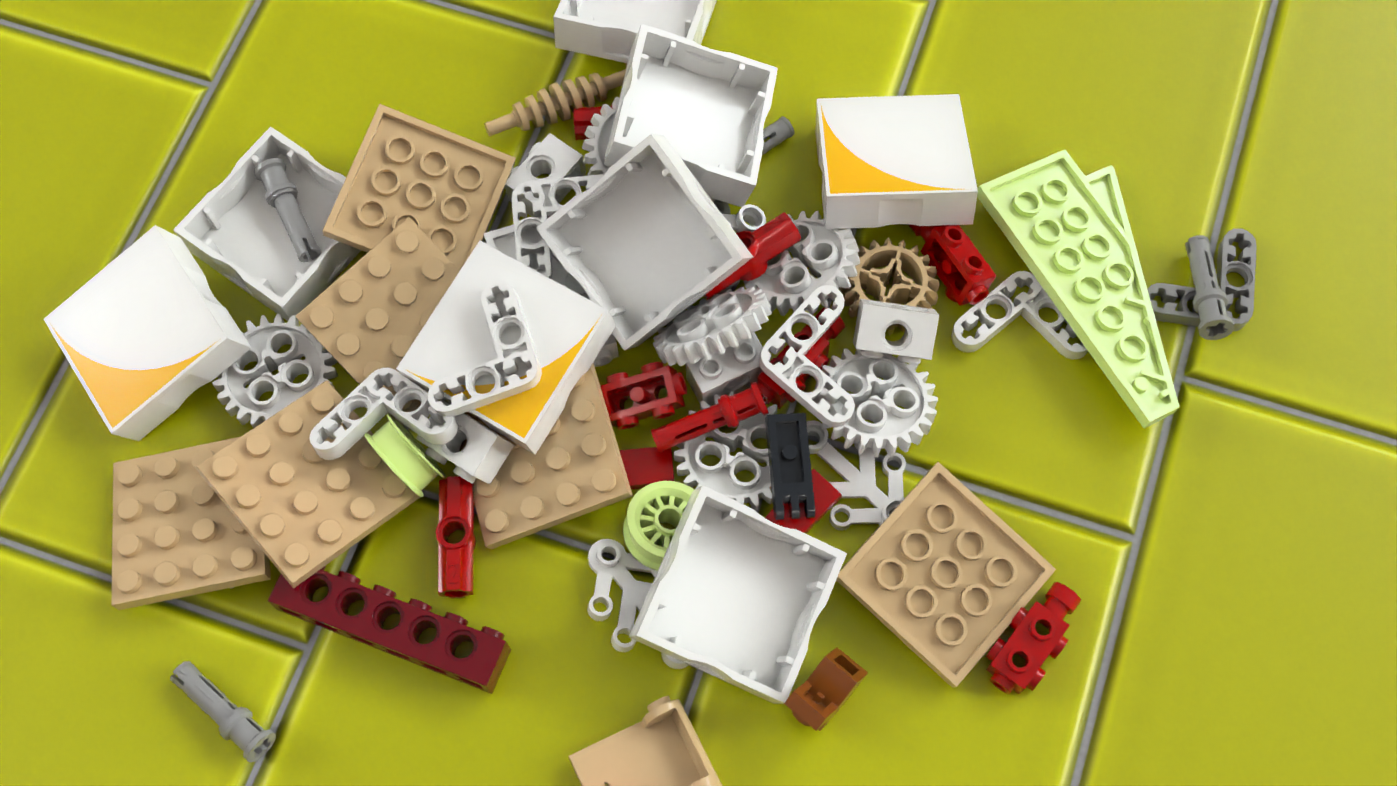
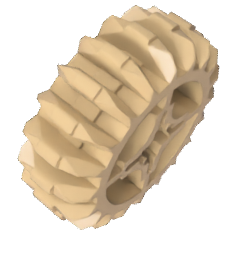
M889 237L885 240L884 246H880L875 240L870 243L869 250L860 246L857 253L860 264L855 265L858 273L857 276L848 277L851 284L850 288L839 287V291L844 294V306H850L848 311L850 318L857 317L860 299L870 300L862 289H865L867 294L874 296L877 301L932 309L931 306L936 305L938 300L936 292L939 290L940 283L938 279H935L937 274L936 267L928 266L929 256L918 257L919 249L917 245L910 250L905 249L906 243L904 239L899 242L898 246H893ZM887 266V267H885V268H883V269H875V268H878V267ZM901 270L910 275L912 279L905 277ZM893 277L892 288L889 289L888 295L884 296L886 285H889L890 278ZM893 324L886 330L889 336L894 333L895 327H899L903 333L905 331L904 326L901 324Z

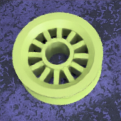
M388 413L387 418L389 421L373 435L365 433V438L390 469L413 492L423 497L424 494L421 490L438 475L443 478L446 475L436 461L425 454L426 450L413 435Z
M658 481L643 487L634 495L624 521L623 536L629 552L637 561L648 568L658 571L689 498L695 489L680 482ZM660 523H669L673 525L675 529H666L662 527Z

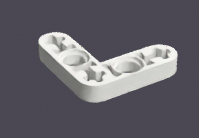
M604 175L533 180L518 184L514 188L511 198L517 261L531 268L530 255L523 256L522 254L523 252L537 253L538 265L540 269H545V272L541 274L552 279L550 247L543 238L537 244H526L522 240V233L527 227H538L563 206L555 200L558 190L569 187L578 195L582 193L580 186H586V190H588ZM525 192H532L535 198H539V200L533 201L532 204L535 217L527 218L526 206L524 202H519L520 199L525 198ZM545 250L544 255L538 254L539 252Z
M1018 271L1012 274L991 291L984 300L975 304L955 322L951 335L952 342L956 348L964 352H974L1021 315L1064 357L1073 360L1080 359L1088 352L1082 342L1080 344L1075 343L1072 346L1067 342L1069 337L1075 338L1077 335L1034 275L1027 271ZM1025 285L1029 287L1028 293L1021 292L1015 297L1014 302L1011 301L1010 297L1013 296L1017 286L1020 288ZM990 304H998L1005 309L1006 316L1001 319L991 318L986 313V307ZM1045 307L1052 308L1058 314V320L1052 323L1045 322L1039 317L1038 311ZM978 320L981 322L982 325L978 328L974 338L972 336H968L966 339L962 337L964 329L970 331L977 325ZM1063 322H1066L1067 326L1065 330L1062 328L1059 334L1056 333V331H1058L1062 326Z
M498 280L489 283L482 290L481 304L498 358L440 378L430 386L428 401L431 407L442 416H457L530 390L541 379V365L519 297L513 287L505 281ZM498 293H503L505 297H508L504 299V305L509 316L502 317L501 311L494 303ZM509 326H517L521 329L520 339L511 345L504 344L501 341L502 332ZM525 363L527 367H532L526 371L527 377L524 379H520L517 374H514L518 371V364ZM501 369H503V371L507 375V377H505L506 380L509 382V385L507 386L504 385V380L498 372ZM486 374L494 376L495 385L490 392L485 394L476 392L475 383L480 376ZM464 382L467 391L471 395L470 399H467V397L463 393H460L465 391L464 388L461 386V384ZM447 389L453 394H457L451 397L452 404L448 406L439 401L444 398V391Z
M824 285L815 289L765 343L759 355V365L767 376L822 423L836 428L843 426L851 418L855 407L853 398L804 356L838 319L844 308L845 300L839 289L834 286ZM828 298L832 299V309H825L817 320L813 314L820 305V299L822 301ZM798 322L808 324L812 330V336L807 340L795 338L791 331L792 325ZM786 342L790 349L783 358L785 365L780 362L772 365L769 362L771 358L769 352L777 354ZM801 374H809L816 380L817 388L813 392H803L797 387L796 378ZM824 387L828 390L824 398L832 404L837 403V401L842 402L844 406L841 411L844 415L836 413L832 416L828 412L830 404L823 398L819 404L814 402Z
M381 368L371 373L313 428L309 438L311 445L320 458L334 460L344 455L387 413L434 445H442L451 441L457 434L458 424L454 416H442L431 407L428 401V393L398 371L392 368ZM382 386H393L396 392L395 396H393L392 392H390L388 389ZM413 399L422 401L419 408L415 411H402L403 406L408 401ZM359 407L368 408L367 413L362 418L357 420L349 419V415L354 409ZM431 415V418L438 424H443L444 422L445 424L442 427L437 425L432 427L428 417ZM343 423L347 430H345L342 425L339 427V425ZM328 437L330 439H335L332 443L329 441H325V439H327Z

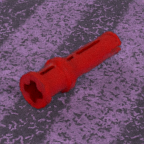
M757 382L751 383L749 389L732 396L721 395L717 399L718 403L659 428L651 429V434L658 451L662 453L666 449L725 425H728L729 428L738 427L740 421L759 413L762 415L769 414Z

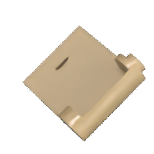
M669 696L662 697L647 706L649 713L643 717L641 722L568 757L581 786H607L605 784L609 786H722L680 700L671 701Z

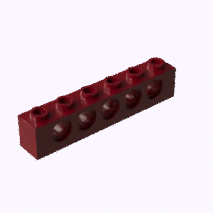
M326 566L295 588H292L283 575L280 574L268 599V602L278 611L485 692L493 693L511 652L508 643L503 640L505 636L503 633L483 626L481 631L468 627V621L461 616L446 612L445 617L432 613V607L420 600L410 598L409 603L396 599V593L386 587L376 584L373 589L359 585L361 580L356 576L344 571H339L336 576L325 572ZM321 587L329 588L328 594L323 600L313 602V594L317 589ZM363 600V610L357 615L349 616V606L355 601ZM392 614H399L401 616L400 622L395 628L391 630L383 629V623L388 616ZM427 628L437 629V635L432 642L428 644L419 643V636L423 630ZM462 642H472L474 644L473 651L469 656L465 658L455 657V650Z

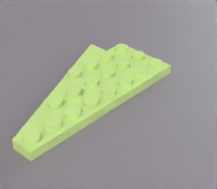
M1062 150L980 185L977 189L978 199L1142 427L1146 428L1174 414L1179 408V403L1113 166L1110 165L1085 176L1068 152Z

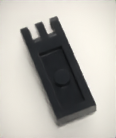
M806 413L767 415L765 417L774 518L775 520H784V504H788L790 519H799V503H804L806 518H815Z

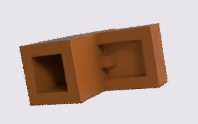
M836 647L822 659L807 681L795 689L784 704L792 710L793 716L805 726H811L816 731H821L853 694L868 672Z

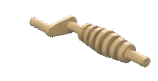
M626 69L604 78L600 77L598 73L589 74L590 83H588L584 76L576 77V86L571 79L562 81L563 90L557 82L550 84V96L546 89L543 88L537 91L538 103L533 95L525 98V108L520 101L513 104V111L510 114L484 123L489 137L516 126L520 127L522 131L530 130L529 121H532L536 128L543 127V116L548 124L558 123L556 111L562 121L571 119L570 109L573 112L574 108H582V102L585 107L595 106L594 96L599 102L607 99L609 90L622 86Z

